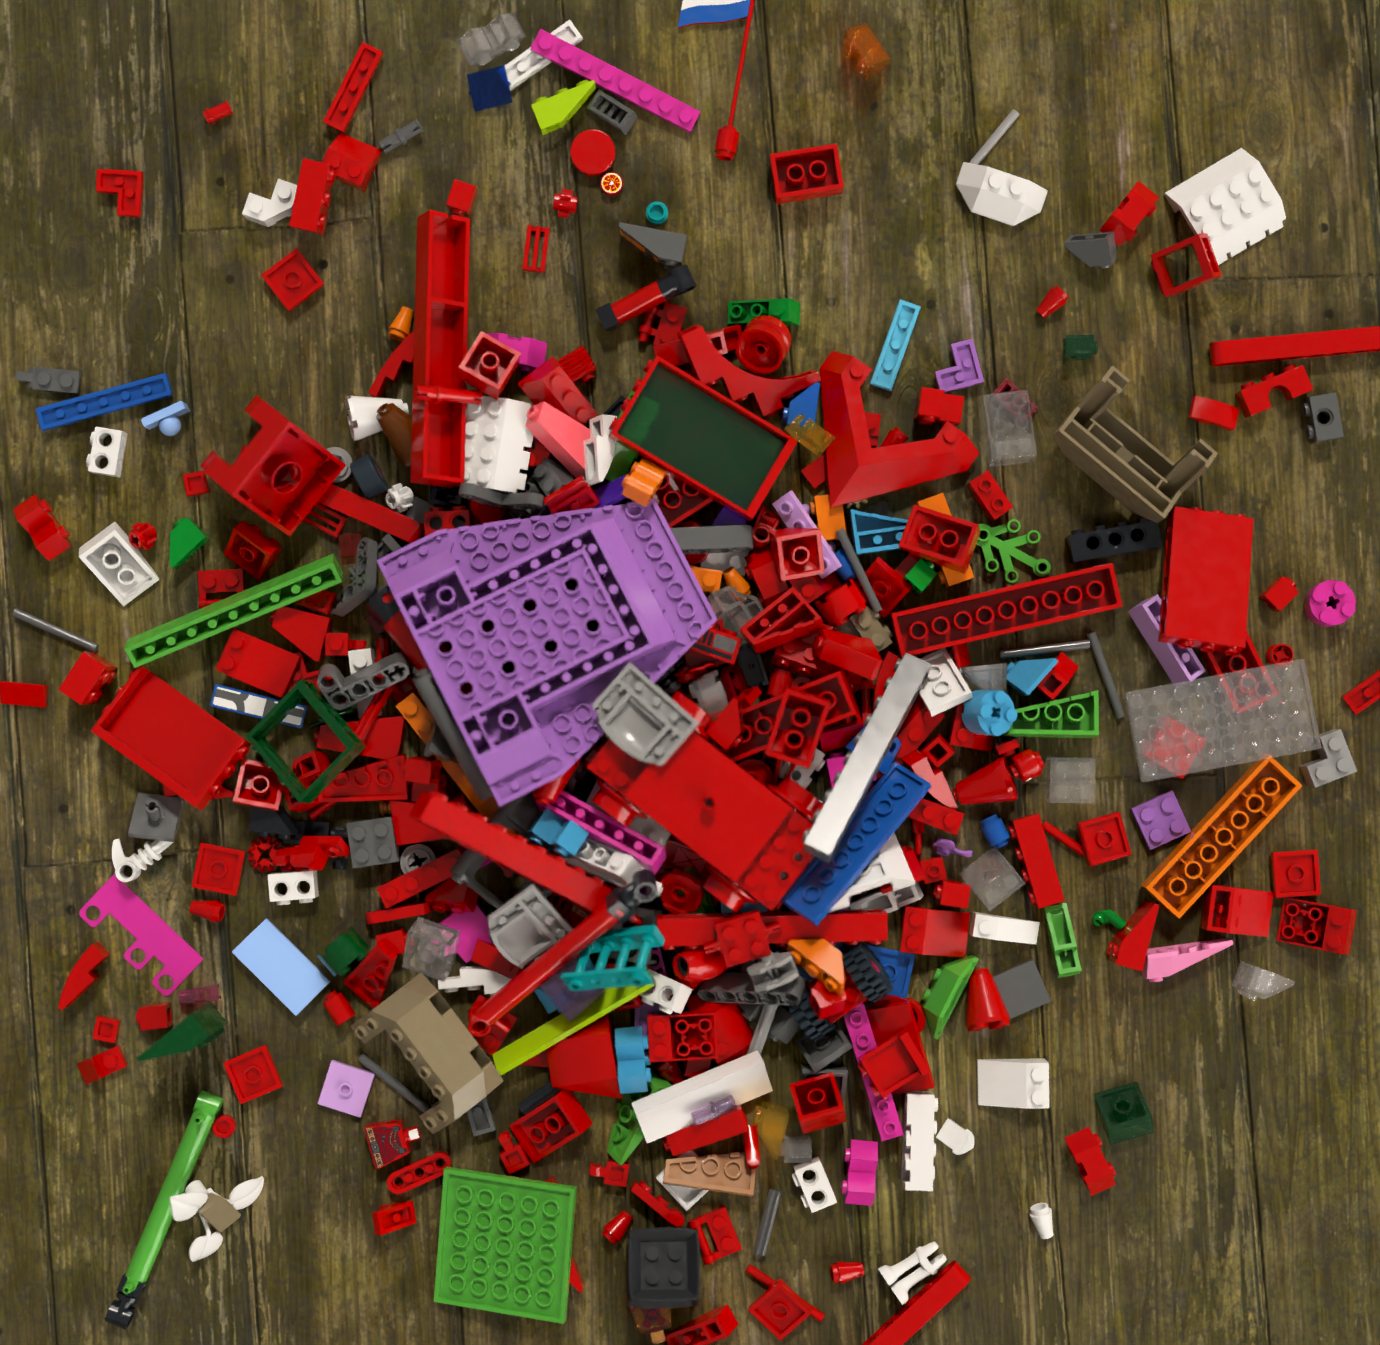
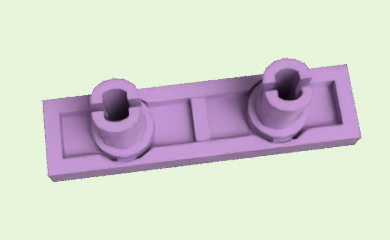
M793 491L788 492L772 503L788 528H817L809 516L811 514L810 506L801 504ZM821 534L825 573L819 574V576L823 579L840 568L842 564L834 554L836 551L835 544L831 541L826 542Z

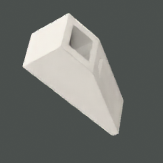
M589 838L585 839L575 856H572L625 886L632 882L635 872L644 869L633 856Z

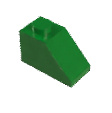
M188 517L179 519L173 525L174 529L170 532L169 565L172 568L178 569L210 539Z
M920 558L903 578L913 586L910 590L917 595L937 575L934 571L936 567L929 560L925 559L923 561Z

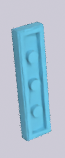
M899 300L870 385L891 392L921 306Z

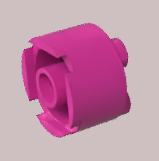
M1328 580L1316 584L1308 591L1304 600V610L1309 620L1323 627L1342 624L1355 612L1356 600L1354 593L1342 581ZM1332 601L1333 605L1327 607L1326 602Z

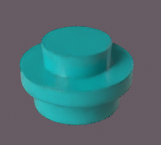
M652 202L648 205L646 218L650 223L658 225L666 221L668 209L663 203Z

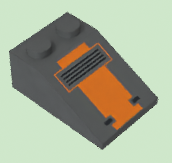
M622 222L619 223L620 237L659 267H663L664 271L670 272L683 265L687 235Z

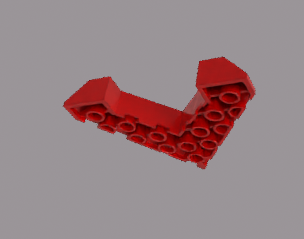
M835 351L829 354L819 368L830 509L842 504L868 499L875 495H883L912 487L923 482L938 480L956 473L967 472L980 452L964 432L946 421L934 439L871 448L860 388L868 379L872 369L854 356Z

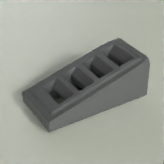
M601 90L597 91L586 107L624 135L629 132L638 118L633 110ZM602 100H606L601 109L598 110L597 108ZM612 104V105H613L612 108L610 109V111H609V112L607 113V115H606L605 112L607 111V109L609 108V106ZM620 110V112H619V114L617 115V117L615 118V120L612 119V118L615 116V114L617 113V111Z

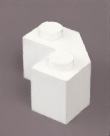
M278 179L271 200L249 193L242 212L243 216L249 221L267 227L276 224L277 221L287 216L290 217L297 185Z

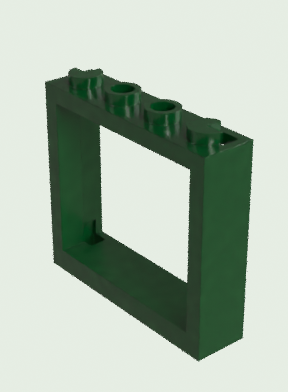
M302 679L246 735L253 746L252 749L260 753L264 758V764L269 769L274 770L278 775L276 777L282 785L287 786L291 791V797L296 798L299 803L311 804L366 747L312 681ZM304 698L346 747L342 754L308 788L303 785L266 740V737Z

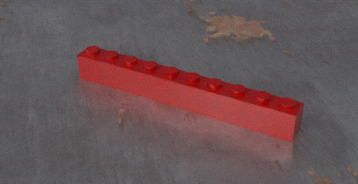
M885 909L837 910L828 913L818 926L795 911L759 912L765 926L779 922L782 932L768 935V944L776 943V946L787 947L791 940L824 939L831 945H836V942L857 945L859 941H868V944H881L883 940H888V921ZM747 912L656 915V926L665 938L662 949L672 950L676 946H685V949L699 948L698 945L717 941V932L714 922Z

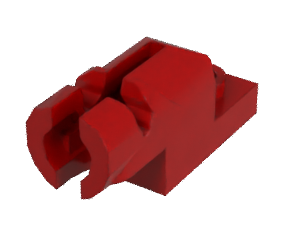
M302 836L299 846L280 848L275 856V863L277 866H282L280 869L282 871L322 870L329 856L333 858L338 856L348 857L350 847L341 836Z

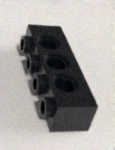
M1146 518L1137 519V524L1129 525L1128 521L1115 523V527L1107 529L1106 525L1093 527L1092 532L1086 533L1084 529L1073 530L1071 535L1065 537L1070 564L1163 547L1159 523ZM1132 530H1137L1140 533V540L1138 542L1131 539ZM1110 534H1115L1118 537V544L1116 546L1109 543L1108 537ZM1088 538H1093L1096 541L1094 550L1087 547L1086 540Z

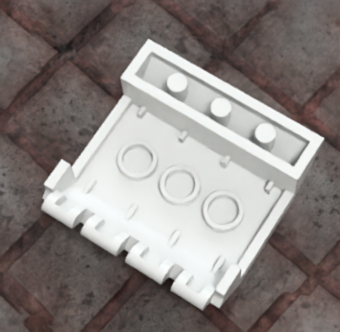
M1243 148L1164 193L1174 212L1181 211L1194 235L1208 234L1218 265L1228 260L1227 253L1230 257H1233L1247 249L1246 242L1249 246H1252L1265 238V231L1270 235L1282 228V221L1286 219L1282 199L1260 162Z
M483 396V399L478 398V400L482 401L481 405L466 403L464 483H472L504 493H518V490L524 491L527 474L519 472L520 469L528 470L531 452L523 451V447H532L533 434L525 427L527 412L532 407L531 403L507 398L495 400L489 396Z

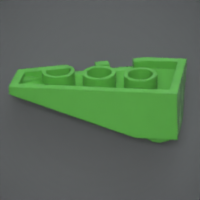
M651 1071V1082H647L648 1092L623 1094L621 1103H617L618 1118L616 1124L612 1125L607 1152L619 1165H623L644 1138L631 1103L672 1086L666 1079Z

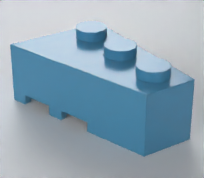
M849 510L853 548L857 556L902 549L898 545L908 520L858 510Z

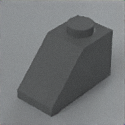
M1114 232L1070 235L1064 242L1065 247L1089 267L1108 268L1117 259Z

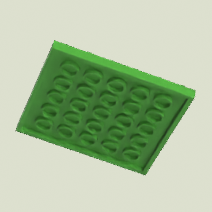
M448 1166L444 1168L434 1302L564 1324L567 1316L577 1187Z

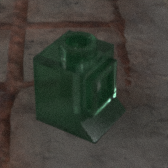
M1067 335L1063 339V364L1069 358H1072V361L1089 360L1093 355H1097L1098 343L1094 341V335Z

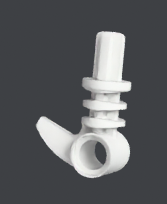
M120 839L114 840L112 845V861L116 877L122 882L137 879L141 874V869L146 870L147 864H153V859L159 861L162 858L160 853L174 842L155 840L151 843L146 841L144 843L145 849H138V855L134 853L130 857H126ZM126 865H129L133 870L131 877L124 874V867Z

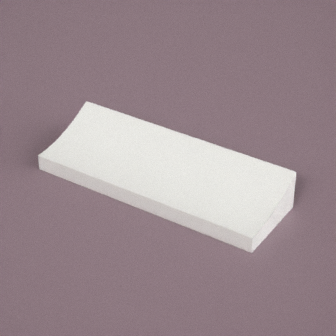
M757 1050L641 1098L631 1104L648 1144L773 1091L764 1061Z

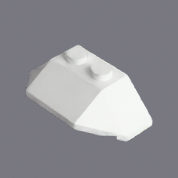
M966 162L962 163L956 181V186L960 190L970 212L1011 226L1040 213L1048 190L1032 181L988 166Z

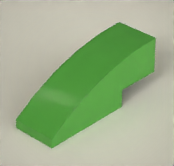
M1067 903L1044 907L1057 978L1080 974L1082 969Z

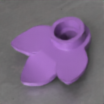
M937 838L936 843H933V848L936 849L937 854L949 856L952 853L964 857L972 856L973 851L959 850L955 848V844L951 840Z

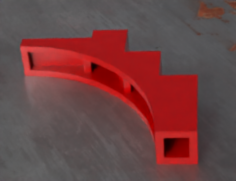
M699 324L677 333L697 380L707 386H711L717 383V379L720 378L728 398L732 401H743L749 397L748 394H751L756 409L762 416L771 417L778 414L779 409L784 407L781 401L782 398L783 400L790 399L796 395L795 392L801 389L805 391L814 383L821 381L818 372L813 369L797 375L784 377L760 376L746 372L734 366L718 352L710 342L703 327Z

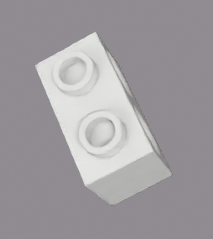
M95 427V431L90 436L91 454H88L86 460L88 471L94 474L120 478L128 434L120 430ZM110 435L112 437L111 444L104 446V438ZM107 457L108 465L101 469L100 460Z
M303 870L301 872L290 871L268 874L270 902L277 901V905L291 904L290 900L299 899V903L313 902V898L319 896L317 871ZM301 881L309 883L310 890L308 893L301 891ZM279 883H284L287 886V893L285 895L278 892L277 887Z
M649 969L655 990L652 992V987L641 993L640 995L643 996L641 1001L651 1006L658 1003L660 1004L659 1009L668 1014H672L673 1011L681 1014L692 988Z
M819 1156L794 1166L795 1173L792 1174L796 1187L801 1186L804 1192L800 1196L805 1208L810 1207L811 1212L814 1213L837 1203ZM806 1170H812L815 1172V1176L807 1180L803 1178V1173ZM815 1191H821L824 1194L820 1200H813L811 1196Z

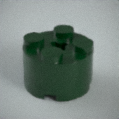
M352 926L348 929L351 932L350 934L342 933L324 949L327 952L324 956L321 953L317 955L334 977L337 974L342 977L351 969L350 963L355 959L359 962L369 954L367 951L369 945Z

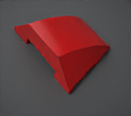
M609 1013L546 1049L552 1088L623 1099L619 1089Z

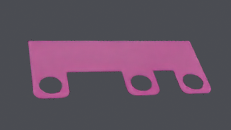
M115 874L79 911L80 917L91 927H96L110 913L137 939L124 953V958L135 969H142L153 956L162 962L165 967L153 978L152 984L164 996H169L203 960L189 944L120 881ZM96 906L99 908L100 916L97 920H89L87 918L86 910L88 907ZM136 948L142 949L145 953V959L140 963H135L131 959V952ZM169 975L172 977L173 985L171 988L162 989L159 986L161 976Z

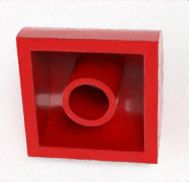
M243 520L233 528L224 555L260 581L274 565L282 548L276 539H269L262 534L258 526L250 525Z

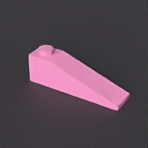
M1221 938L1148 948L1143 970L1141 971L1142 977L1149 979V982L1163 981V977L1171 976L1233 945V940Z

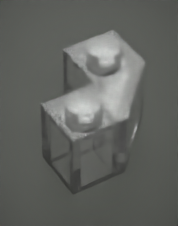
M508 13L498 15L486 27L469 29L457 42L469 65H485L491 59L507 51L517 49L520 46L519 43L526 36L515 14Z
M731 586L722 588L707 597L717 621L728 616L739 635L741 634L740 628L764 610L757 597L750 594L746 596L736 592V588Z

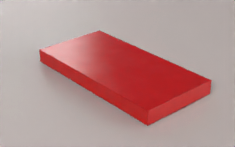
M910 1001L870 1007L866 1010L876 1045L904 1029L910 1035L929 1067ZM929 1072L924 1076H917L891 1092V1094L933 1089L935 1084L932 1073Z

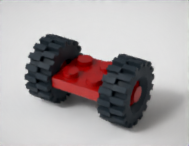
M859 942V944L842 954L845 980L844 991L847 996L844 1011L822 1020L818 1019L809 1003L810 990L816 985V979L809 983L806 981V986L798 1005H787L790 1013L794 1016L793 1018L799 1023V1027L804 1030L807 1036L809 1035L810 1039L817 1041L835 1029V1021L865 1001L869 1000L874 1003L893 990L892 981L885 972V968L865 943Z

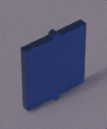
M505 65L467 74L470 87L469 95L472 96L475 112L513 103L509 87L511 83L508 81Z

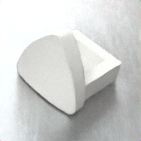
M949 1118L936 1136L937 1139L953 1149L952 1152L956 1155L964 1154L974 1147L973 1133L968 1129L965 1130Z

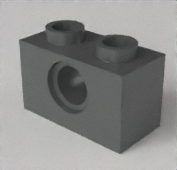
M1336 392L1312 396L1303 400L1302 414L1307 419L1308 426H1306L1305 430L1311 444L1344 437ZM1318 413H1321V414L1324 415V417H1325V423H1324V424H1321V423L1318 422V420H1317V415H1318Z

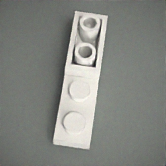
M463 966L460 968V976L439 978L438 989H444L445 992H456L459 987H467V990L481 989V985H484V993L490 994L491 997L512 979L486 967Z

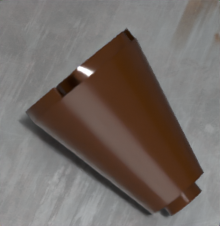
M385 403L378 408L376 419L399 462L403 466H410L412 416L393 403Z

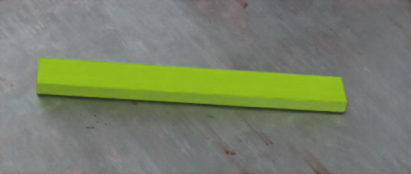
M645 966L646 971L651 976L649 969ZM654 983L601 990L492 1054L497 1071L500 1075L505 1074L655 986Z

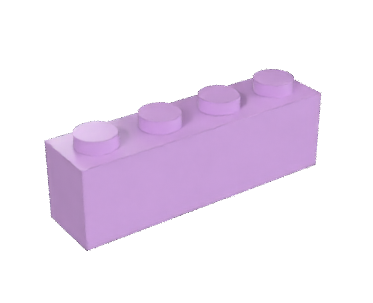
M1157 594L1143 600L1130 609L1128 613L1174 686L1178 687L1193 681L1206 670L1192 648L1184 649L1180 648L1177 644L1158 642L1161 599Z

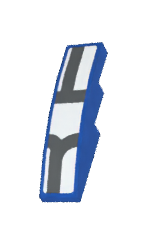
M215 684L209 706L263 719L281 699ZM298 704L283 719L281 724L302 728L307 706Z

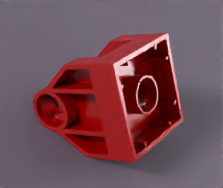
M255 395L244 411L263 426L233 465L212 450L200 466L209 477L230 495L285 534L291 536L346 465L258 395ZM290 464L286 476L274 483L276 472L282 466Z

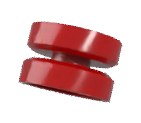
M762 315L752 319L736 343V355L739 362L753 373L767 374L775 371L781 365L791 347V334L788 327L781 320L773 316Z

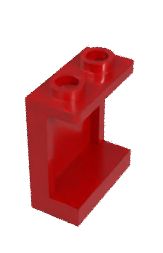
M904 1029L858 1057L861 1063L857 1065L864 1077L869 1076L872 1084L869 1085L876 1097L880 1095L883 1100L888 1098V1094L917 1076H924L931 1072L910 1035Z

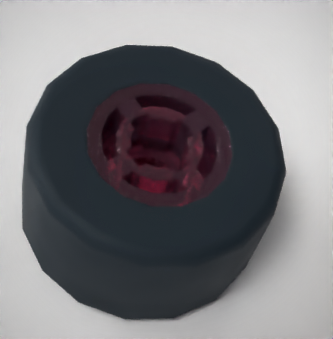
M366 454L350 463L351 472L367 498L371 499L388 490L387 481L371 455Z

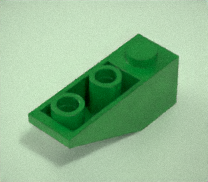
M791 298L728 302L727 324L747 325L755 317L766 315L781 320L786 326L800 325V303Z

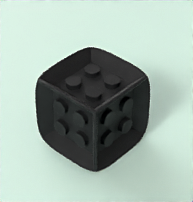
M689 1228L629 1230L627 1233L629 1240L627 1251L628 1307L682 1308L693 1305L698 1306L700 1303V1246L698 1230Z

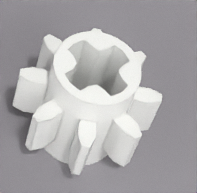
M398 483L387 490L386 503L392 510L397 508L398 512L401 513L412 506L414 495L409 487H402V484Z

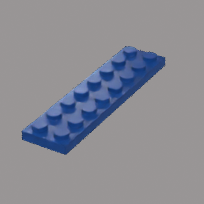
M894 761L887 773L880 778L860 803L830 862L827 863L815 857L780 899L782 903L818 926L931 788L930 782Z

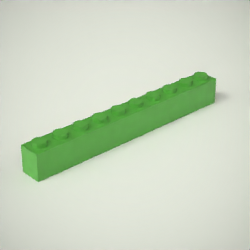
M333 553L127 639L124 650L134 668L339 584L343 580V571Z

